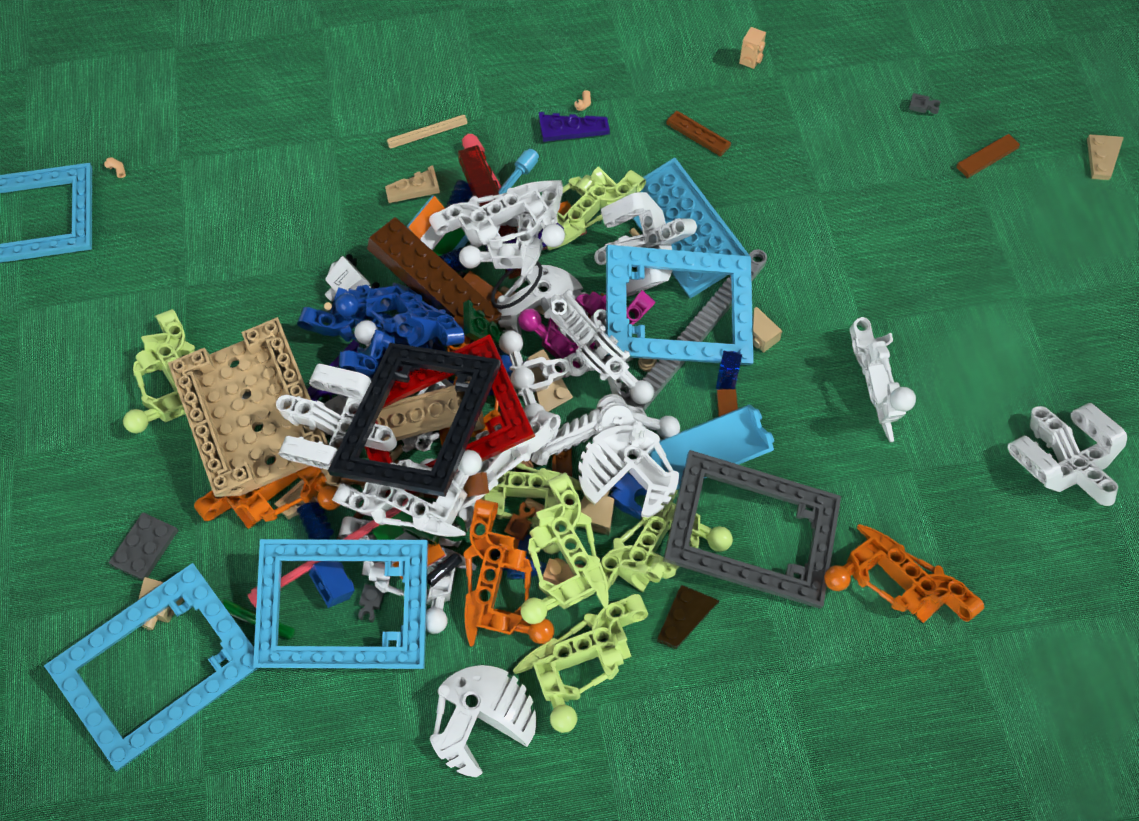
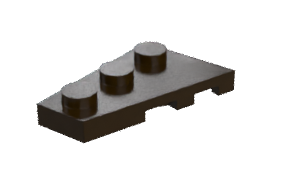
M681 585L657 642L677 650L698 624L719 604V600Z

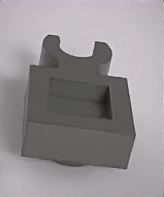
M913 93L909 110L926 113V110H929L933 114H938L941 101H930L929 96Z
M367 584L364 586L359 602L360 606L364 607L358 613L360 620H363L365 614H370L369 621L373 623L375 620L374 609H381L385 593L381 592L376 586Z

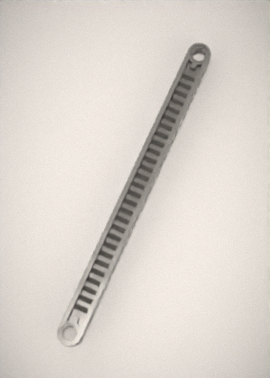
M759 249L753 250L749 254L751 257V282L763 269L767 261L766 253ZM757 256L762 258V261L756 262L753 258ZM731 276L727 278V281L723 283L718 292H715V295L702 308V311H699L698 315L694 317V320L681 333V336H678L677 340L702 342L732 306ZM659 360V362H656L655 367H652L651 371L643 378L644 381L651 383L654 388V395L651 401L646 404H637L631 397H628V399H625L626 404L642 408L645 411L685 361Z

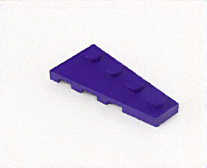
M538 112L543 142L610 134L607 117L587 115L585 117H578L574 114L560 116V113L544 115V112Z

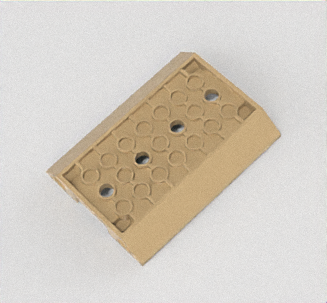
M278 317L241 332L244 338L243 341L209 354L204 347L168 362L215 497L241 496L309 467L310 465L284 459L278 454L286 436L304 437L305 440L316 443L320 441L324 445L329 446L324 431L317 427L311 430L310 426L302 424L295 426L289 420L284 419L276 407V401L282 395L300 396L303 399L311 400ZM233 361H239L238 366L230 367ZM251 392V396L248 399H242L244 393ZM258 424L264 425L261 431H254V428ZM271 457H275V458H276V461H275L274 464H272V465H267V464H266V463H267V460H268L269 458H271Z

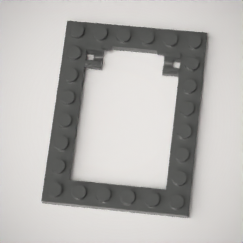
M689 450L663 562L821 609L824 605L827 587L824 575L831 563L841 496ZM704 477L798 505L796 518L809 519V522L812 523L811 528L814 529L808 564L805 563L803 567L788 563L784 575L689 546ZM794 573L799 574V579L793 577Z

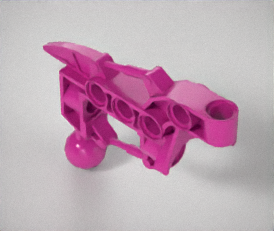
M643 290L626 307V318L629 319V324L633 325L639 321L655 304V301ZM592 292L590 295L587 293L579 295L575 299L591 316L599 309L606 310V294L600 296L598 293ZM528 308L520 312L518 323L521 329L537 333L543 339L541 345L556 359H563L572 353H576L578 345L575 342L572 343L564 336L551 318L547 327H545L541 323V316L538 311ZM629 311L635 314V319L629 317ZM595 341L589 346L592 350L594 349ZM572 361L574 367L580 368L578 362Z

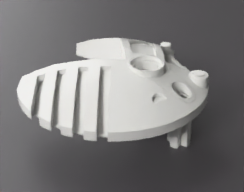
M542 265V277L530 295L510 308H497L502 313V320H498L501 328L506 329L503 330L504 332L515 331L521 335V327L518 323V316L521 311L528 308L535 309L541 305L544 312H546L550 308V299L554 295H563L568 289L573 291L571 296L574 299L579 295L586 294L585 292L581 293V290H583L582 285L567 271L550 265ZM534 266L525 278L520 276L504 296L498 297L497 304H510L524 295L534 284L538 276V266ZM525 280L528 281L529 285L509 297ZM546 287L548 288V290L546 292L539 291V288ZM557 302L556 306L561 307V303ZM558 327V330L573 343L574 341L570 336Z
M638 422V425L634 424V426L623 425L604 430L592 439V444L590 442L587 444V452L583 451L581 455L583 463L579 461L578 467L582 477H578L582 492L592 504L595 505L628 471L647 490L641 513L642 517L648 518L655 515L665 507L661 504H668L672 497H669V495H674L676 491L679 473L673 471L667 460L666 454L659 443L660 437L643 427L641 422ZM654 449L660 459H662L668 472H665L649 456ZM635 455L637 459L632 460L628 456Z
M485 665L468 667L448 677L438 688L437 717L434 734L431 735L430 741L440 759L446 758L449 762L445 764L450 768L454 766L459 767L460 769L457 772L478 777L483 773L466 744L476 718L483 720L528 747L535 735L536 712L535 709L533 713L531 712L532 698L530 694L527 698L525 695L526 687L523 684L519 687L517 684L518 679L514 675L512 678H509L507 676L509 672L503 669ZM473 695L477 698V705L475 707L466 705L465 700L467 696ZM448 700L455 704L456 708L444 732L439 734L442 714H444L445 703Z

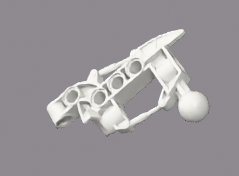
M547 180L552 181L553 186L542 191L541 196L550 210L552 218L550 221L552 224H556L558 222L557 213L560 209L561 196L563 194L562 180ZM525 211L496 226V229L499 231L500 226H506L507 224L509 226H519L518 232L525 231L532 217L529 212ZM537 231L533 236H529L528 233L518 236L516 243L491 246L490 243H487L488 251L481 252L476 246L469 245L460 251L459 261L464 267L470 269L477 267L481 262H492L495 269L522 268L521 276L525 278L540 257L543 249L542 236L539 239V232Z
M552 181L523 184L509 188L507 193L494 196L490 195L481 198L473 196L468 203L461 202L450 205L432 214L429 218V222L437 235H444L462 227L470 244L477 248L487 243H490L491 246H501L505 241L515 239V237L527 233L529 236H533L542 229V240L549 247L561 245L565 238L563 228L558 224H552L550 221L552 219L550 210L540 195V192L553 186ZM491 201L481 207L479 206L480 203ZM525 211L530 213L532 218L526 228L527 230L503 237L500 236L496 226Z
M861 317L850 327L853 351L862 367L863 375H865L870 400L874 407H876L879 423L882 425L889 442H894L891 422L898 421L906 414V411L914 407L916 395L910 388L900 387L898 382L894 383L889 363L890 353L886 347L893 342L892 333L874 339L870 321L867 318ZM857 325L862 326L864 331H860Z
M539 410L530 421L536 437L482 462L481 470L478 473L487 472L489 491L498 485V479L502 475L512 470L522 461H529L531 454L547 443L553 433L560 427L561 419L559 415ZM501 424L494 427L495 431L502 428ZM485 430L477 434L476 440L490 434L489 431ZM425 459L420 464L425 465L435 459ZM486 494L466 498L459 511L469 507Z
M466 450L446 497L439 496L433 504L406 492L405 489L368 482L365 484L363 493L342 482L332 500L360 514L372 516L375 522L380 525L415 527L419 531L444 537L465 536L466 532L452 526V523L468 495L463 487L469 476L475 475L481 470L482 459L476 451ZM409 459L401 460L398 464L390 463L432 471V468L414 463ZM391 489L390 495L385 497L386 492ZM408 498L407 504L402 506L403 500ZM364 499L363 505L359 507L360 501ZM425 506V512L420 515V509ZM395 507L411 515L413 523L386 518V512Z
M344 517L338 537L344 539L371 521ZM373 533L365 535L359 540H377ZM441 547L446 556L427 567V574L433 571L439 562L443 563L453 553L457 552ZM459 554L462 558V563H460L457 567L461 569H466V559L464 556ZM364 561L362 575L369 576L370 581H375V586L381 592L385 593L388 591L404 596L403 590L389 585L390 576H384L385 562ZM472 563V570H476L477 566ZM456 568L450 572L448 577L445 576L434 587L430 586V589L427 590L426 604L431 605V608L426 610V632L438 634L447 626L448 618L443 608L444 603L450 601Z

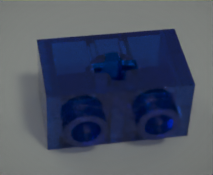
M723 351L716 389H735L742 354L734 351Z

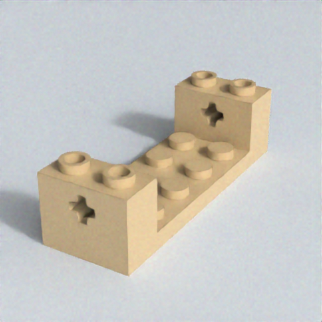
M456 385L401 399L382 408L377 422L379 425L389 427L397 441L451 427L465 392L456 391ZM482 411L473 431L485 428Z

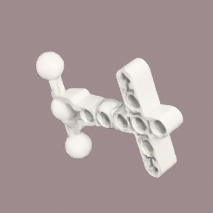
M599 309L590 318L597 328L604 325L606 329V310ZM507 331L500 336L499 347L510 357L512 366L509 369L513 371L510 377L514 388L519 390L517 395L523 397L524 411L529 423L539 410L546 411L543 406L536 403L533 392L547 389L552 382L560 380L564 376H581L589 370H595L593 367L590 369L584 363L586 360L583 356L577 353H572L563 359L546 360L544 357H539L523 363L520 354L523 339L519 333ZM595 340L596 346L598 348L601 344L597 340ZM572 361L578 362L580 368L574 367ZM617 361L610 364V368L613 370L620 367V363ZM555 366H559L562 369V373L557 372ZM539 367L542 370L545 381L534 384V374L530 369ZM611 376L607 378L612 394H617L624 400L630 397V388L624 382L622 383L620 378L616 381Z

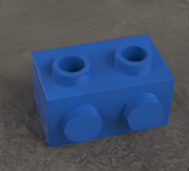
M321 561L313 564L309 576L328 608L350 599L355 591L354 584L345 574L341 562Z

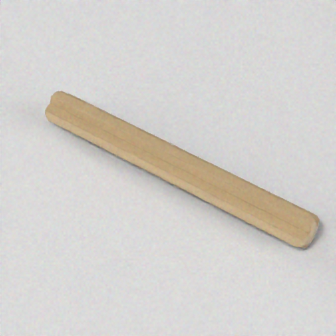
M460 115L387 139V144L389 148H394L466 125L467 118L465 115Z

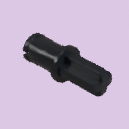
M453 553L443 563L439 562L437 567L427 575V584L434 587L445 576L448 577L450 572L462 563L460 555Z

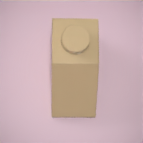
M755 307L752 316L753 345L764 353L780 341L782 330L758 307Z

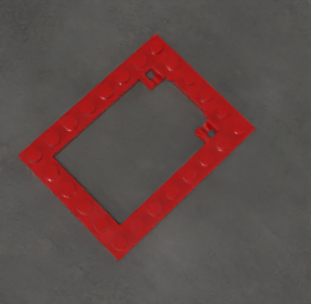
M489 334L453 351L454 353L500 359L501 363L492 385V390L501 408V411H499L500 415L485 423L490 434L469 443L465 451H476L483 462L536 437L491 335ZM422 368L420 371L414 370V372L409 374L410 381L408 383L394 382L383 408L454 374ZM501 424L502 428L495 431L494 427ZM364 446L369 460L384 463L393 462L389 451ZM436 459L425 465L433 468ZM391 489L386 492L385 497L390 495ZM405 490L410 494L417 493L416 491Z

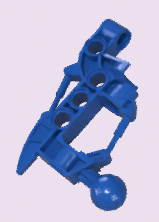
M393 283V286L369 289L366 297L356 298L352 294L344 293L335 302L336 311L343 317H351L357 313L358 309L366 308L367 316H375L383 324L384 330L391 333L397 332L399 336L406 337L409 346L419 347L435 337L441 341L444 347L464 343L463 329L452 316L446 314V311L443 309L438 310L422 301L421 295L398 283ZM397 310L399 312L393 318L386 319L377 314V312Z
M368 285L357 286L356 290L350 288L349 291L338 287L330 313L304 307L297 322V325L302 329L325 336L340 335L346 342H350L351 339L357 340L355 334H352L351 329L355 328L358 323L365 319L372 320L379 331L383 330V324L375 316L366 315V308L358 309L357 313L351 317H343L336 311L335 302L340 295L349 293L356 298L366 297L368 290L373 289ZM377 312V314L381 315L384 319L393 318L388 314ZM394 337L395 344L409 345L407 338Z
M376 329L369 347L365 349L358 347V353L350 350L340 352L339 368L362 373L372 380L389 343H395L394 337L403 339L406 337L399 336L397 332L391 333L384 329L382 331ZM437 337L419 346L445 351V348L438 343Z

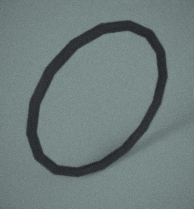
M536 262L539 272L530 289L514 302L498 305L494 301L495 293L504 279L516 269L507 271L496 283L492 291V305L498 309L510 308L530 295L542 277L543 267L540 262Z

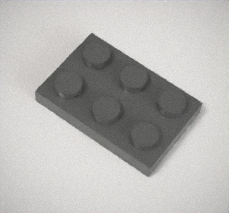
M143 512L109 561V564L143 581L145 577L148 578L177 534L178 529Z

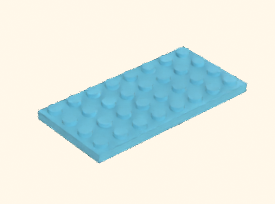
M676 158L671 159L643 177L646 179V184L640 192H646L663 210L666 223L678 218L693 219L697 224L696 232L693 235L671 244L672 250L750 256ZM639 216L632 218L642 231ZM672 271L673 276L690 299L727 276L725 274Z

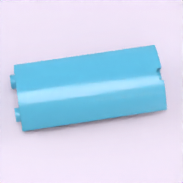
M749 404L682 431L672 437L660 440L659 443L673 471L679 473L676 490L680 489L689 450L738 465L773 451L772 443H774V438L771 432L766 431L761 426L760 420H762L760 411ZM654 449L649 456L665 472H668L662 459H660Z

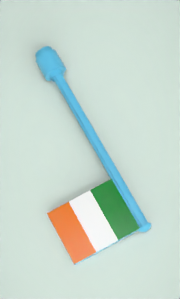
M529 148L521 154L515 162L516 170L495 195L507 193V190L514 185L522 174H529L538 162L539 155L536 151ZM432 195L407 225V228L449 265L469 240L461 227L444 235H437L429 218L432 214L445 208Z

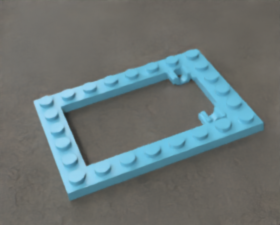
M90 163L0 175V193L72 183V234L0 244V263L92 249V166Z
M607 245L606 334L609 337L613 335L618 340L617 345L623 352L625 350L630 352L631 356L629 358L752 365L751 257ZM632 267H637V272H632ZM644 268L731 275L733 344L645 338V325L632 326V324H629V319L626 318V283H629V279H644Z
M260 539L253 668L425 669L428 540ZM282 561L385 562L384 576H403L402 583H405L404 624L401 625V632H383L382 647L278 646ZM392 562H399V567H392ZM390 640H397L396 647H389Z
M193 563L44 665L115 771L122 769L258 669L253 668V645ZM183 597L185 602L178 606L176 601ZM170 606L177 617L192 607L195 610L199 609L222 640L220 645L223 649L220 653L208 659L216 672L123 738L77 670ZM227 659L229 663L221 667L219 663Z

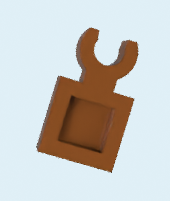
M524 502L519 507V516L513 513L504 531L521 541H524L533 524L528 519L536 513L534 507L531 508L530 512H525L527 504Z

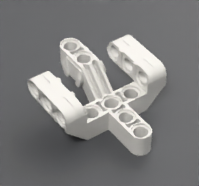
M646 192L630 194L601 209L603 222L607 228L639 216L643 234L633 237L623 236L615 242L605 244L604 247L595 252V261L599 265H606L607 245L672 250L671 244L693 235L696 232L697 224L693 219L678 218L666 223L663 210ZM644 268V279H629V283H626V297L668 281L673 270Z
M317 364L309 384L322 391L348 396L342 414L339 415L328 409L320 401L316 402L291 395L279 397L276 401V407L284 419L289 420L293 425L310 426L311 430L317 427L331 435L332 438L329 446L324 445L320 441L316 443L305 440L304 437L286 436L278 454L290 461L328 470L346 434L345 431L352 422L355 415L353 412L357 411L371 383L370 378L362 373ZM375 424L365 446L382 451H391L396 447L397 440L389 427Z
M1087 403L1073 410L1070 415L1074 424L1097 442V444L1080 452L1073 438L1070 426L1068 427L1046 407H1034L1031 411L1030 428L1034 431L1037 439L1041 438L1047 443L1046 447L1053 448L1059 463L1052 458L1050 453L1047 454L1042 450L1036 441L1033 442L1027 436H1022L1008 443V450L1012 457L1042 482L1046 488L1061 492L1074 484H1078L1099 504L1104 506L1114 504L1118 484L1102 470L1107 468L1126 446L1127 435L1124 429L1092 403Z

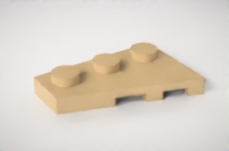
M1089 134L1087 144L1092 179L1109 180L1111 178L1124 137Z
M433 165L428 167V170L420 173V171L414 173L412 178H403L385 186L389 203L440 193Z
M543 349L528 357L526 361L539 357H544L546 360L550 359ZM539 367L530 369L534 374V384L545 381V377L542 375V370ZM562 379L552 382L545 390L535 392L538 404L543 406L547 412L573 398Z

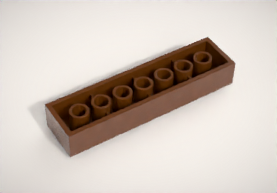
M396 217L369 237L367 249L410 289L421 295L422 300L438 310H445L446 314L453 318L455 316L464 317L463 302L470 300L475 310L480 309L485 314V319L489 322L493 321L498 325V320H500L502 313Z

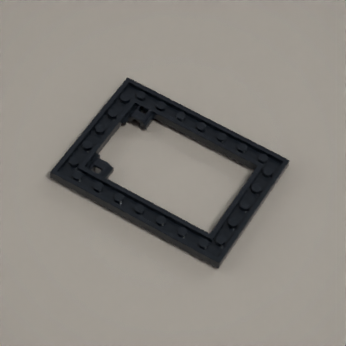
M389 343L328 469L329 474L336 477L446 497L501 366L500 359ZM421 368L456 374L458 378L455 390L465 392L432 471L359 458L395 381L408 383L410 381V372H414V370L420 371Z

